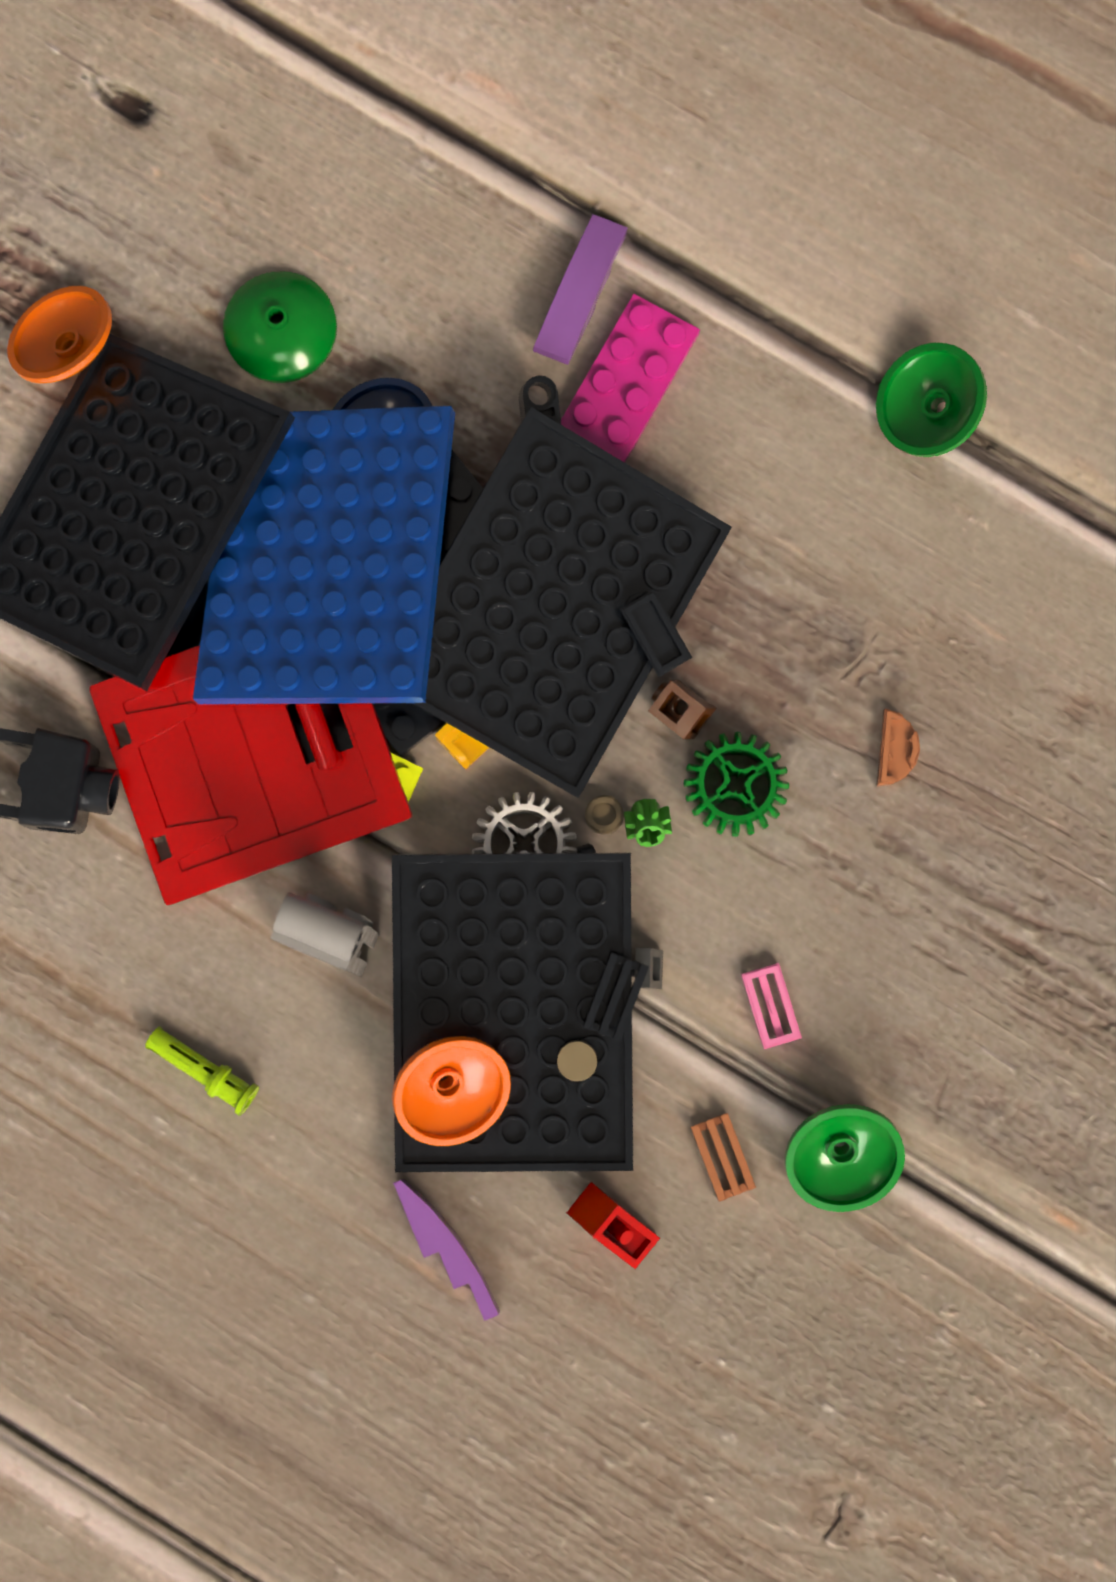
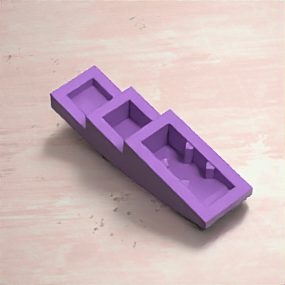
M592 215L549 308L534 344V352L566 365L569 364L595 311L597 300L610 275L612 264L625 240L627 227L597 215Z
M405 1179L395 1182L394 1186L423 1257L425 1258L439 1252L454 1289L469 1283L484 1321L499 1315L500 1309L482 1272L458 1235L434 1206Z

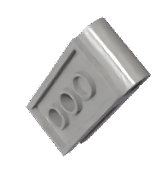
M289 892L278 911L270 939L362 977L367 962L359 958L361 954L359 950L362 944L374 948L379 933L372 929L374 922L370 921L366 916L344 908L341 914L336 912L337 907L318 896L307 893L304 899Z

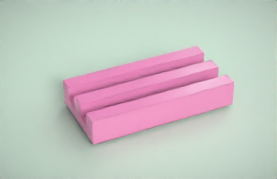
M776 963L741 974L763 1050L801 1039L802 1036L780 964ZM773 973L791 1031L790 1034L784 1035L766 977L767 974ZM757 977L776 1036L773 1039H769L752 983V979Z

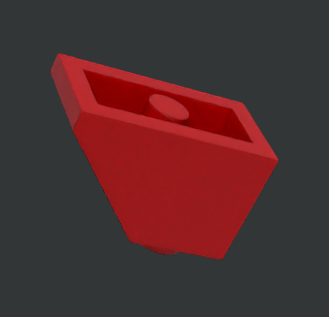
M592 1182L566 1212L593 1238L634 1269L638 1267L660 1239L654 1232Z

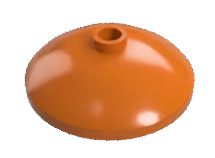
M86 286L64 287L43 296L22 314L10 334L7 354L12 368L23 379L33 383L57 382L79 373L99 355L108 339L112 325V313L109 304L99 292Z
M462 1036L437 1040L417 1051L401 1068L392 1092L394 1113L406 1133L422 1143L433 1146H452L467 1142L488 1130L502 1114L510 1095V1074L501 1055L486 1042ZM449 1075L447 1079L439 1081L444 1076Z

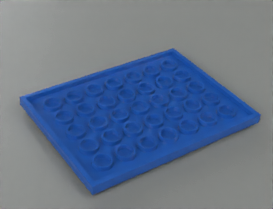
M452 406L292 411L290 413L295 419L209 576L193 699L198 704L425 703L455 411Z

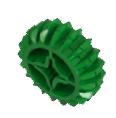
M741 732L734 733L733 744H729L727 736L722 733L718 737L719 748L711 740H707L704 746L709 753L708 755L699 750L694 752L693 757L701 764L700 766L688 764L686 767V771L696 775V778L685 779L683 785L687 788H695L696 792L687 794L685 800L686 802L699 801L700 804L692 810L693 816H698L704 811L708 814L702 823L705 828L710 826L713 819L720 822L716 828V834L722 835L725 826L732 825L731 836L736 838L740 832L739 826L744 825L745 832L748 836L754 834L752 822L756 821L760 828L766 829L769 824L764 814L766 813L771 818L777 819L780 813L772 804L785 805L787 802V798L777 794V791L789 789V782L777 781V777L784 776L788 772L787 767L774 769L773 764L780 760L781 755L774 753L767 758L765 753L770 747V743L767 741L762 744L760 750L753 747L757 739L756 735L751 734L746 745L741 744ZM732 754L743 755L753 759L757 764L746 769H739L730 760L727 761L724 756ZM714 762L719 769L718 773L722 779V785L710 796H707L704 786L705 773ZM765 773L768 782V792L765 802L759 807L754 800L755 796L751 791V783ZM731 776H736V780L738 776L743 779L749 776L742 787L744 794H737L736 790L733 793L729 790L720 795L728 787ZM727 800H734L742 808H746L749 814L730 815L720 811L715 806Z

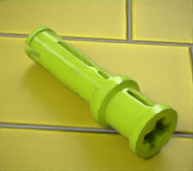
M160 1026L152 1032L145 1044V1048L150 1049L179 1070L206 1086L205 1091L211 1098L217 1096L234 1107V1112L238 1116H241L248 1109L260 1087L257 1084L249 1085L234 1075L232 1068L228 1065L224 1066L222 1064L217 1066L191 1047L164 1031Z

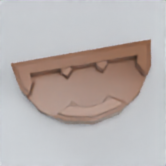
M889 709L883 710L877 786L893 785L904 779L915 767L920 753L919 735L913 729L911 723L899 712Z

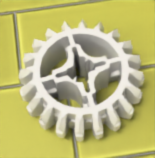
M515 792L513 793L515 805L508 807L506 799L500 797L498 802L502 810L499 813L491 806L485 809L492 818L490 823L481 818L477 820V825L486 830L485 834H472L473 841L483 843V847L473 849L472 854H493L492 841L498 827L510 840V847L506 853H515L514 848L518 847V844L515 842V836L510 831L524 840L534 835L535 842H531V846L535 847L534 853H542L538 847L539 841L550 827H552L557 837L556 853H577L576 848L565 846V842H572L577 839V836L574 832L563 833L564 829L572 825V820L565 818L558 822L557 818L563 812V808L560 805L556 806L551 812L547 811L550 805L549 797L545 796L540 806L534 805L536 800L535 793L529 792L527 803L521 804L520 794ZM519 814H531L542 818L538 823L527 829L518 828L507 820ZM522 850L520 853H528V852H527L526 850Z

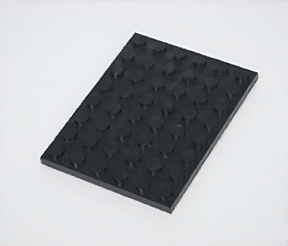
M109 334L99 355L77 377L0 516V620L147 692L295 417L287 410Z
M530 407L440 563L426 702L412 704L579 798L653 668L620 609L654 589L676 627L732 527Z
M631 853L393 854L394 1083L403 1065L421 1048L437 1040L457 1036L479 1039L492 1046L507 1065L511 1081L509 1099L500 1117L484 1133L461 1144L433 1146L417 1141L401 1127L394 1113L395 1172L633 1171L632 1013L621 1042L609 1036L598 1034L596 1031L583 1028L611 952L632 959ZM616 963L594 1022L601 1024L623 968L621 964ZM632 968L609 1026L615 1030L632 988ZM572 1040H582L589 1043L597 1055L595 1072L583 1081H571L565 1078L557 1065L560 1049L564 1044ZM449 1075L444 1076L439 1081L447 1079Z

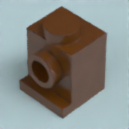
M670 680L669 683L664 682L656 689L651 698L654 703L648 712L685 740L695 739L717 708L707 703L681 681ZM682 700L688 705L683 715L677 709L678 703Z

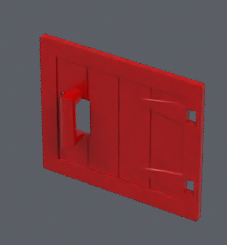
M200 645L166 657L147 692L116 676L90 686L89 691L166 905H173L412 818V811L373 703H338L353 748L342 752L336 750L321 705L295 704L315 759L314 762L307 764L287 709L289 704H198L193 699ZM125 722L132 743L121 748L113 725ZM165 835L172 857L161 862L153 838Z

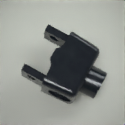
M0 728L1 742L10 746L32 749L27 760L20 766L17 781L22 792L21 807L0 804L1 819L19 821L20 825L30 830L81 834L87 827L89 812L103 815L112 814L119 790L118 769L98 766L100 751L95 745L80 737L37 728L35 734Z

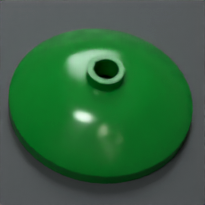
M273 271L250 279L235 292L225 311L223 334L232 358L245 372L262 381L288 383L309 376L326 361L335 344L337 320L329 297L318 284L294 272ZM275 314L284 316L283 320L278 324L270 322L271 317Z
M940 342L927 343L907 351L890 366L878 389L876 415L881 431L891 444L909 455L934 457L954 450L972 435L983 417L987 402L985 376L981 367L971 355L952 344ZM941 402H945L944 409L941 412H937L938 405Z
M855 1104L831 1106L809 1116L793 1132L785 1151L786 1173L795 1192L807 1203L833 1212L855 1211L878 1202L896 1185L905 1163V1150L902 1138L890 1119L872 1108ZM846 1142L843 1146H835L837 1143Z

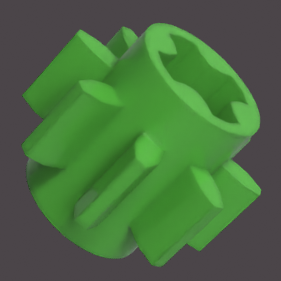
M656 799L636 801L631 811L624 812L627 839L636 837V841L640 846H656L664 840L665 834H672L669 807L664 806L660 808Z

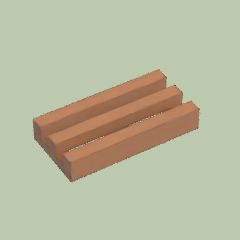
M728 1113L690 1127L719 1202L756 1188ZM723 1124L745 1183L738 1185L716 1125ZM706 1129L709 1130L730 1188L724 1191L701 1131Z

